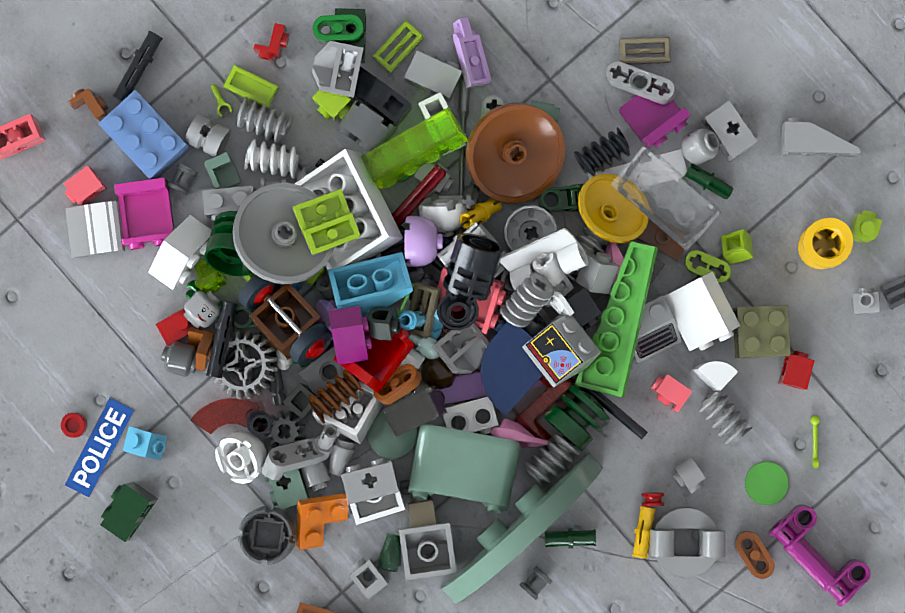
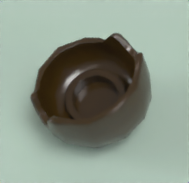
M440 356L436 359L425 358L421 365L422 380L431 388L439 390L449 388L453 385L454 379L459 375L452 373Z

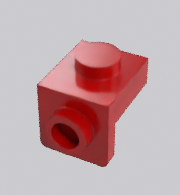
M274 24L269 47L254 44L253 49L255 53L259 54V58L270 61L273 60V57L280 59L282 48H287L290 36L289 33H286L285 25Z

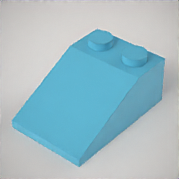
M402 252L328 270L337 309L360 306L361 316H367V313L373 308L388 307L413 291Z

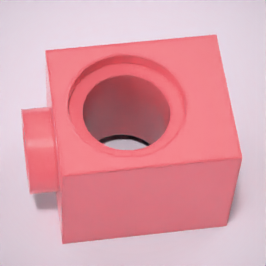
M88 165L63 183L68 189L65 191V194L73 204L77 202L80 205H86L107 189L95 171Z

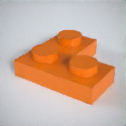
M346 493L298 500L296 546L299 550L323 546L324 524L348 520L349 504Z

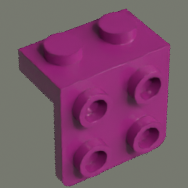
M665 89L659 90L660 96L667 93ZM638 95L619 109L621 116L647 150L653 145L658 148L668 140L666 135L673 130L678 133L688 125L686 120L691 116L685 107L680 110L673 100L668 104H659Z

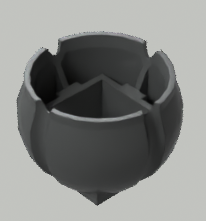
M267 506L256 508L243 518L239 529L242 531L241 535L238 536L240 548L255 563L260 564L262 561H266L267 565L278 563L285 559L295 546V541L293 540V536L296 535L295 524L291 517L279 508L274 507L272 510H269ZM258 522L281 524L279 547L256 545Z

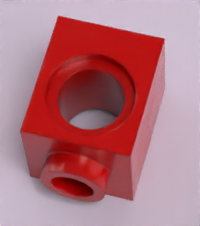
M794 351L790 356H785L778 384L807 390L815 360L808 359L809 354L800 351Z

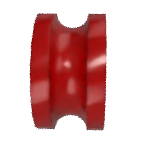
M641 493V496L644 497L642 506H664V502L661 500L664 493Z

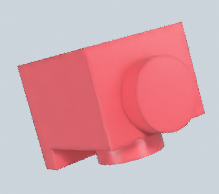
M664 374L663 377L658 376L650 387L658 394L657 400L666 406H669L670 403L674 405L671 409L674 412L680 411L692 393L690 389L668 374Z

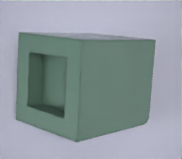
M227 152L204 162L215 189L230 188L241 182L233 161Z

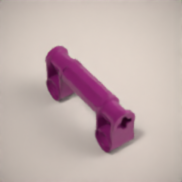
M797 505L784 518L780 519L768 533L771 536L774 535L784 545L783 549L824 591H828L837 600V605L841 607L868 582L871 575L870 569L860 560L853 559L836 572L803 537L816 524L817 515L815 511L806 505ZM807 510L810 515L809 520L806 523H799L798 514L801 511ZM782 531H784V532L789 536V538H787V537L782 533ZM855 566L862 567L863 572L859 578H853L851 575V571ZM835 586H837V587L842 591V593H840V592L835 588Z

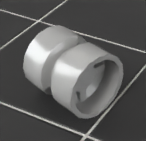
M197 114L186 133L185 143L197 149L203 147L205 153L216 157L224 150L229 140L231 129L219 123L213 125L211 119Z

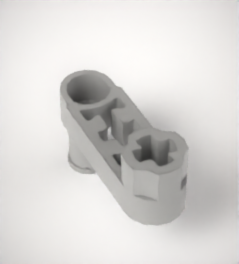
M329 424L324 427L323 432L317 438H310L272 448L261 469L262 474L272 480H278L284 472L318 464L326 460L334 448V441L339 436V431H336L338 428Z

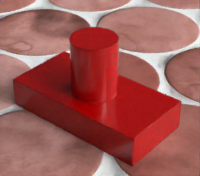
M184 308L155 324L167 346H170L176 340L179 341L187 337L190 328H203L202 326L196 328L183 315L185 313Z

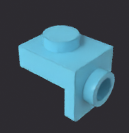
M129 426L123 451L145 458L161 460L167 436Z

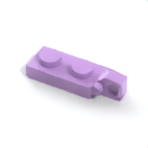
M468 18L458 19L453 22L455 33L453 34V39L466 88L488 85L492 83L480 35H476L475 31L471 30Z

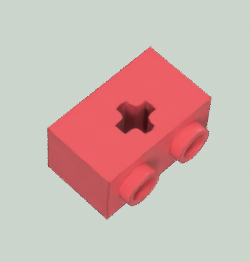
M28 114L0 126V161L46 141L37 118Z

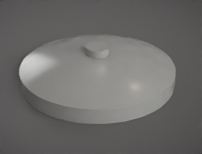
M274 183L257 189L244 200L234 220L233 241L239 258L251 272L273 283L294 284L305 281L322 270L330 259L334 247L312 255L292 208L294 205L319 197L318 195L300 185Z

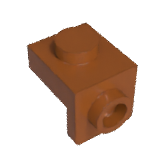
M89 88L76 91L71 95L72 99L68 101V104L74 110L86 103L98 121L103 120L108 115L105 111L108 109V106L101 96L96 97Z
M190 328L188 344L194 345L197 348L195 369L205 371L210 361L214 333Z

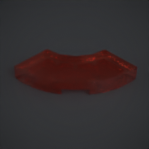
M220 399L201 408L190 421L209 434H213L219 427L226 424H238L247 428L246 412L250 409L259 410L260 406L244 399Z

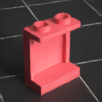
M446 266L442 270L438 287L441 288L438 304L448 292L443 286L444 278L447 276L448 267ZM494 279L493 286L490 288L489 298L483 301L477 300L479 311L474 323L477 327L483 329L482 333L488 334L492 328L495 329L500 319L497 311L499 305L502 306L507 295V291H504L506 282ZM456 305L451 310L458 312L463 309V306Z

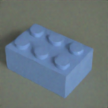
M136 90L98 123L149 179L161 177L191 149Z

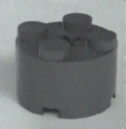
M355 100L339 123L341 126L338 129L355 142L359 138L358 144L375 156L378 152L381 153L397 130L394 125L387 122L358 100Z

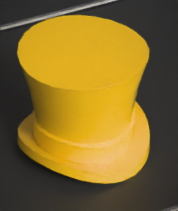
M823 218L814 222L802 233L798 241V252L801 260L814 269H827L840 265L848 258L853 247V235L849 226L836 218Z

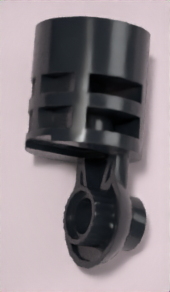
M458 234L450 258L451 262L447 268V276H445L443 286L448 292L441 299L437 308L439 321L445 327L451 330H462L475 322L479 311L477 300L483 301L489 298L490 288L493 286L494 276L497 273L504 248L499 243L476 234ZM456 305L463 306L461 311L454 312L451 310Z

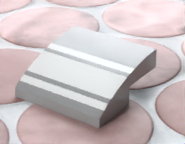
M119 201L65 208L72 258L125 250V245L122 244L124 237Z

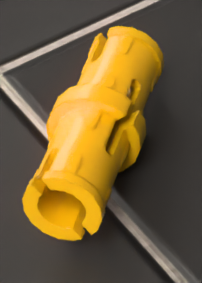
M490 198L484 203L475 204L470 211L461 214L459 218L460 224L468 221L462 227L469 229L475 222H486L491 215L502 209L501 202L494 205L493 203L498 200Z
M640 506L637 529L634 528L633 532L636 534L633 557L648 559L650 529H652L656 511L654 508Z

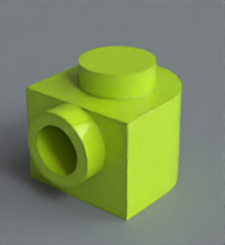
M863 210L862 214L854 215L850 230L855 241L867 243L878 236L883 221L877 219L878 214Z

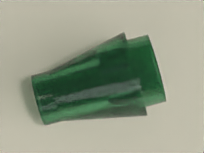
M387 533L386 540L376 560L378 562V569L391 572L398 571V566H401V541L399 535Z

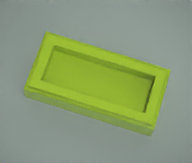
M233 65L223 88L243 98L248 97V100L252 102L256 100L260 106L265 104L266 109L269 110L279 86Z

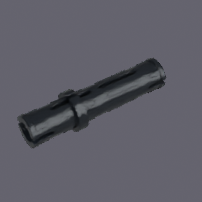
M148 31V35L139 50H135L134 54L136 56L112 96L123 101L133 92L148 63L153 62L152 56L163 40L162 37L152 31Z
M227 301L221 302L218 323L214 325L216 333L206 373L207 376L221 379L231 331L234 332L235 330L233 322L236 308L238 307V304Z

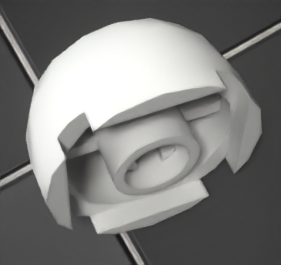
M442 195L433 202H431L430 197L426 198L418 206L420 217L431 220L436 225L438 233L443 234V237L454 235V231L459 230L466 223L465 221L460 224L459 218L461 214L468 212L469 209L466 208V204H462V195Z
M239 431L228 435L220 442L215 451L216 461L224 474L228 472L233 476L231 478L232 481L241 484L250 483L262 472L261 469L267 457V450L264 443L256 435L250 432Z

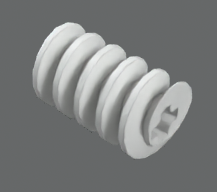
M253 139L247 149L244 169L246 170L251 165V170L256 172L260 166L261 172L265 174L270 168L272 175H276L280 169L282 177H286L290 171L291 178L294 179L298 169L299 155L296 154L295 147H292L290 152L287 153L285 145H282L281 149L277 151L275 143H272L270 149H267L266 141H263L261 146L257 147L256 140Z

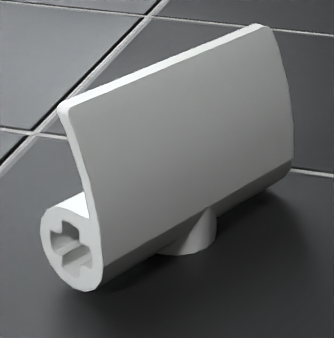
M563 228L503 255L500 263L510 272L511 284L514 290L517 291L518 286L522 285L525 278H530L532 272L544 276L552 286H556L564 279L565 274L587 266L588 258L577 239L566 228Z

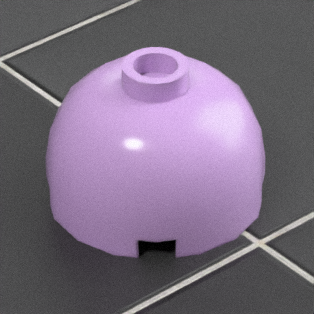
M407 216L405 223L410 224L409 230H405V259H409L406 266H425L436 258L438 249H443V234H438L437 227L431 220L425 217Z

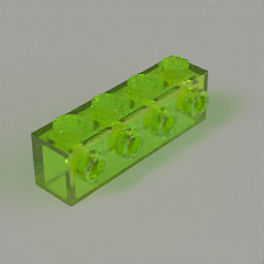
M447 107L362 155L361 158L372 181L380 189L388 188L405 175L416 173L421 166L437 161L446 152L457 150L464 142L468 141V138L456 115L450 107Z

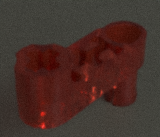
M543 375L539 380L547 389L513 421L522 425L536 438L548 441L552 436L536 421L538 419L537 416L565 392L573 382L567 379L553 388Z

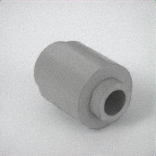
M323 461L299 468L306 489L312 488V491L315 492L327 487L326 482L330 481Z

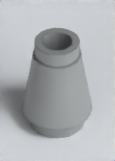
M337 437L330 454L328 472L341 476L356 449L354 448V441Z

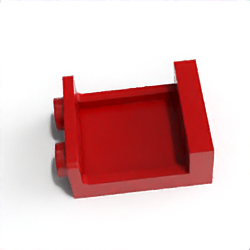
M401 327L400 333L394 334L392 340H378L370 336L372 349H367L368 360L340 365L376 393H379L415 344L408 339L410 333Z

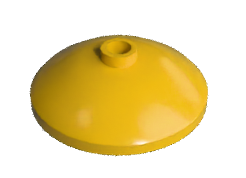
M599 174L590 178L581 188L578 196L580 215L587 227L598 237L612 243H628L643 233L648 224V207L641 192L631 182L614 174Z

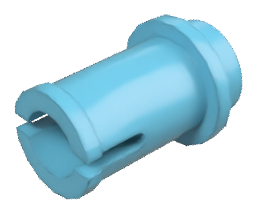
M404 310L398 319L401 320L402 328L412 330L415 327H421L425 323V316L420 315L421 311Z

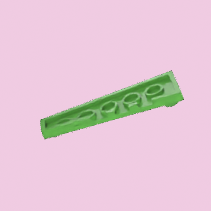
M630 242L618 273V279L610 293V300L601 316V323L592 339L601 353L586 369L579 372L575 386L618 397H625L658 247Z

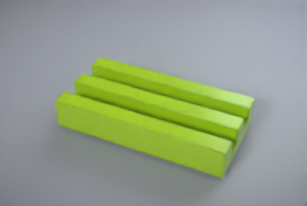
M405 20L372 57L392 74L424 39V35ZM408 28L410 31L383 59L381 55ZM415 35L416 38L413 40V42L400 54V56L391 65H389L388 62L400 51V49L412 38V36Z

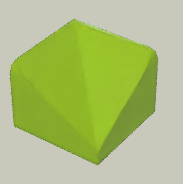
M745 229L721 236L723 257L729 264L732 265L754 258L752 238Z

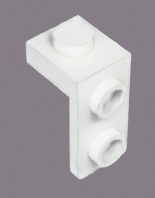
M566 275L559 284L553 286L554 294L545 306L553 307L556 312H563L571 316L574 311L564 296L574 287Z

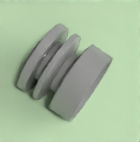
M535 205L523 206L515 210L507 219L504 228L505 240L512 251L558 231L553 216L544 208ZM537 228L538 238L527 240L526 230Z

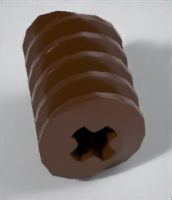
M346 369L342 371L344 379L336 375L334 376L335 385L329 381L325 383L327 391L321 387L317 388L319 397L312 393L309 394L310 403L308 404L323 424L325 423L324 414L331 418L334 417L332 408L341 412V402L349 406L351 405L349 396L358 400L357 391L360 390L364 393L357 380Z

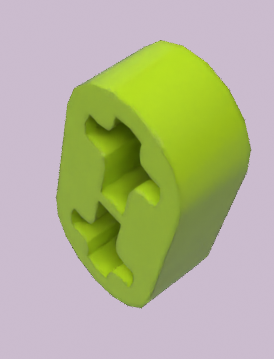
M692 251L684 259V266L687 271L699 277L713 272L709 270L710 266L713 268L723 267L722 271L725 273V276H720L717 279L718 283L725 282L731 275L728 263L702 251ZM699 256V261L706 264V267L697 266L695 269L692 268L693 263L689 261L690 258Z

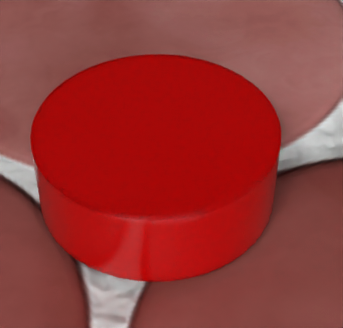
M69 413L61 420V430L67 437H80L87 430V420L80 413Z

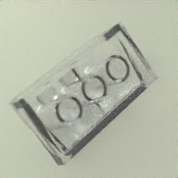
M645 145L610 184L686 251L721 213L720 209L710 198L658 153Z

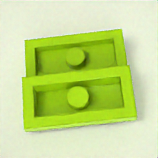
M337 189L292 206L312 255L361 237L353 214L349 211L342 189Z

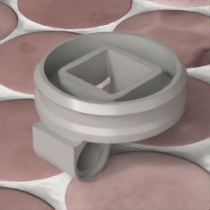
M688 507L676 508L661 516L654 528L650 529V555L654 556L665 570L681 577L697 576L707 571L717 558L725 557V531L718 530L714 521L697 509ZM673 528L699 529L698 555H674Z

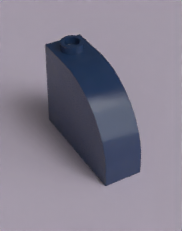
M503 319L494 329L497 334L490 341L484 352L481 364V378L488 398L506 416L543 374L522 348L534 336L529 334L523 327L514 326Z

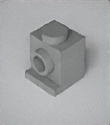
M427 156L415 174L414 179L420 183L435 165L441 166L446 171V176L433 190V192L440 196L442 191L446 193L449 191L455 180L447 174L449 171L447 168L437 162L435 165L431 164L432 158Z
M362 558L351 567L353 572L349 576L368 600L389 583L371 559L365 561ZM366 571L372 573L373 578L371 580L364 579L363 574Z

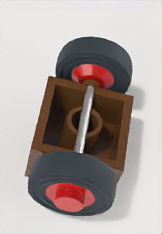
M257 275L253 276L241 289L238 300L247 310H255L249 316L256 327L287 360L292 357L297 364L305 365L316 359L328 347L333 337L332 332L325 326L321 316L290 284H284L280 288L281 284L264 280Z

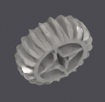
M239 331L236 332L235 338L231 335L222 379L215 377L213 380L215 383L222 382L219 389L221 391L228 389L227 395L230 397L236 393L237 399H243L244 394L247 399H252L253 391L257 396L262 395L260 387L268 390L270 386L266 381H275L276 379L274 376L269 375L270 371H278L277 367L271 366V363L277 362L278 358L270 357L275 349L273 347L266 349L269 341L266 339L261 341V335L259 334L254 335L252 338V332L246 331L244 337L242 332ZM245 345L254 347L259 352L261 358L252 359ZM237 348L235 359L227 364L229 355ZM244 361L254 363L249 364L245 369L235 368L243 364ZM262 367L259 377L251 383L254 370ZM228 372H237L240 380H243V386L234 383L229 377Z

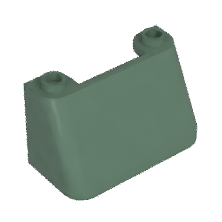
M429 424L420 425L407 493L412 494L413 498L427 500L428 496L439 494L482 502L485 507H488L487 511L501 514L503 511H507L509 507L521 444L517 441Z

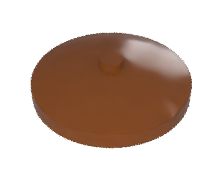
M527 103L504 104L489 111L473 128L466 147L467 168L474 183L489 197L505 203H521L540 196L556 181L565 160V141L560 127L545 111Z

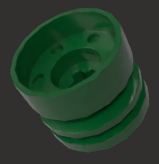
M238 211L221 212L215 217L204 259L211 268L220 273L240 277L250 275L253 272L239 258L233 241V224Z
M571 384L567 389L575 398L571 400L565 394H562L560 397L567 405L566 408L562 409L553 404L543 417L574 446L583 451L593 440L587 428L590 426L600 432L602 428L595 422L596 418L598 417L605 424L611 419L605 413L602 405L590 394Z

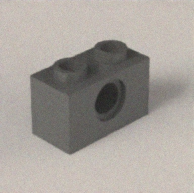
M335 347L299 372L317 397H319L317 388L321 387L327 391L325 384L327 381L335 385L334 379L329 380L324 376L326 366L334 365L337 368V376L344 379L342 371L345 368L333 360L336 356Z

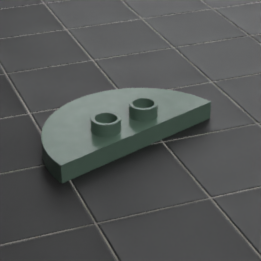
M588 452L546 492L537 484H534L514 503L521 514L508 526L497 518L476 538L484 548L450 578L441 589L454 604L462 601L479 589L553 524L592 484L603 467Z

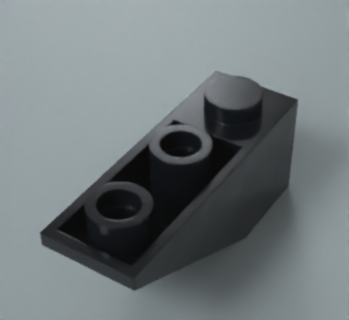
M360 66L355 95L397 128L412 110L411 103Z

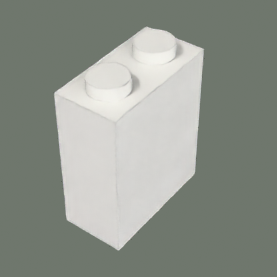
M713 272L663 296L689 351L699 347L700 351L714 345L712 340L719 338L720 342L734 335L732 330L740 326Z

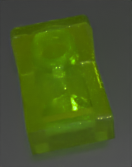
M205 260L194 265L198 278L195 284L201 291L205 293L209 291L216 292L220 287L227 285L225 274L211 268Z

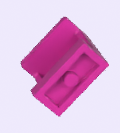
M157 178L114 184L115 194L119 198L124 237L122 244L129 246L130 250L145 248L144 244L147 243L161 246L164 239L174 231L167 179Z

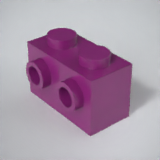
M360 306L329 311L338 365L368 360L367 349H372L370 334H364V332L369 331L367 316H361Z

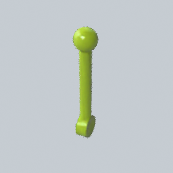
M813 415L810 418V422L813 424L812 467L818 468V424L820 423V418L817 415Z

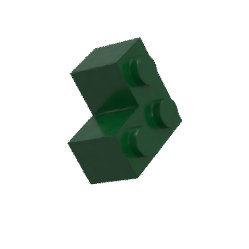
M135 482L126 483L122 486L119 485L111 495V498L114 500L101 515L104 520L100 525L122 541L127 542L134 535L158 498Z

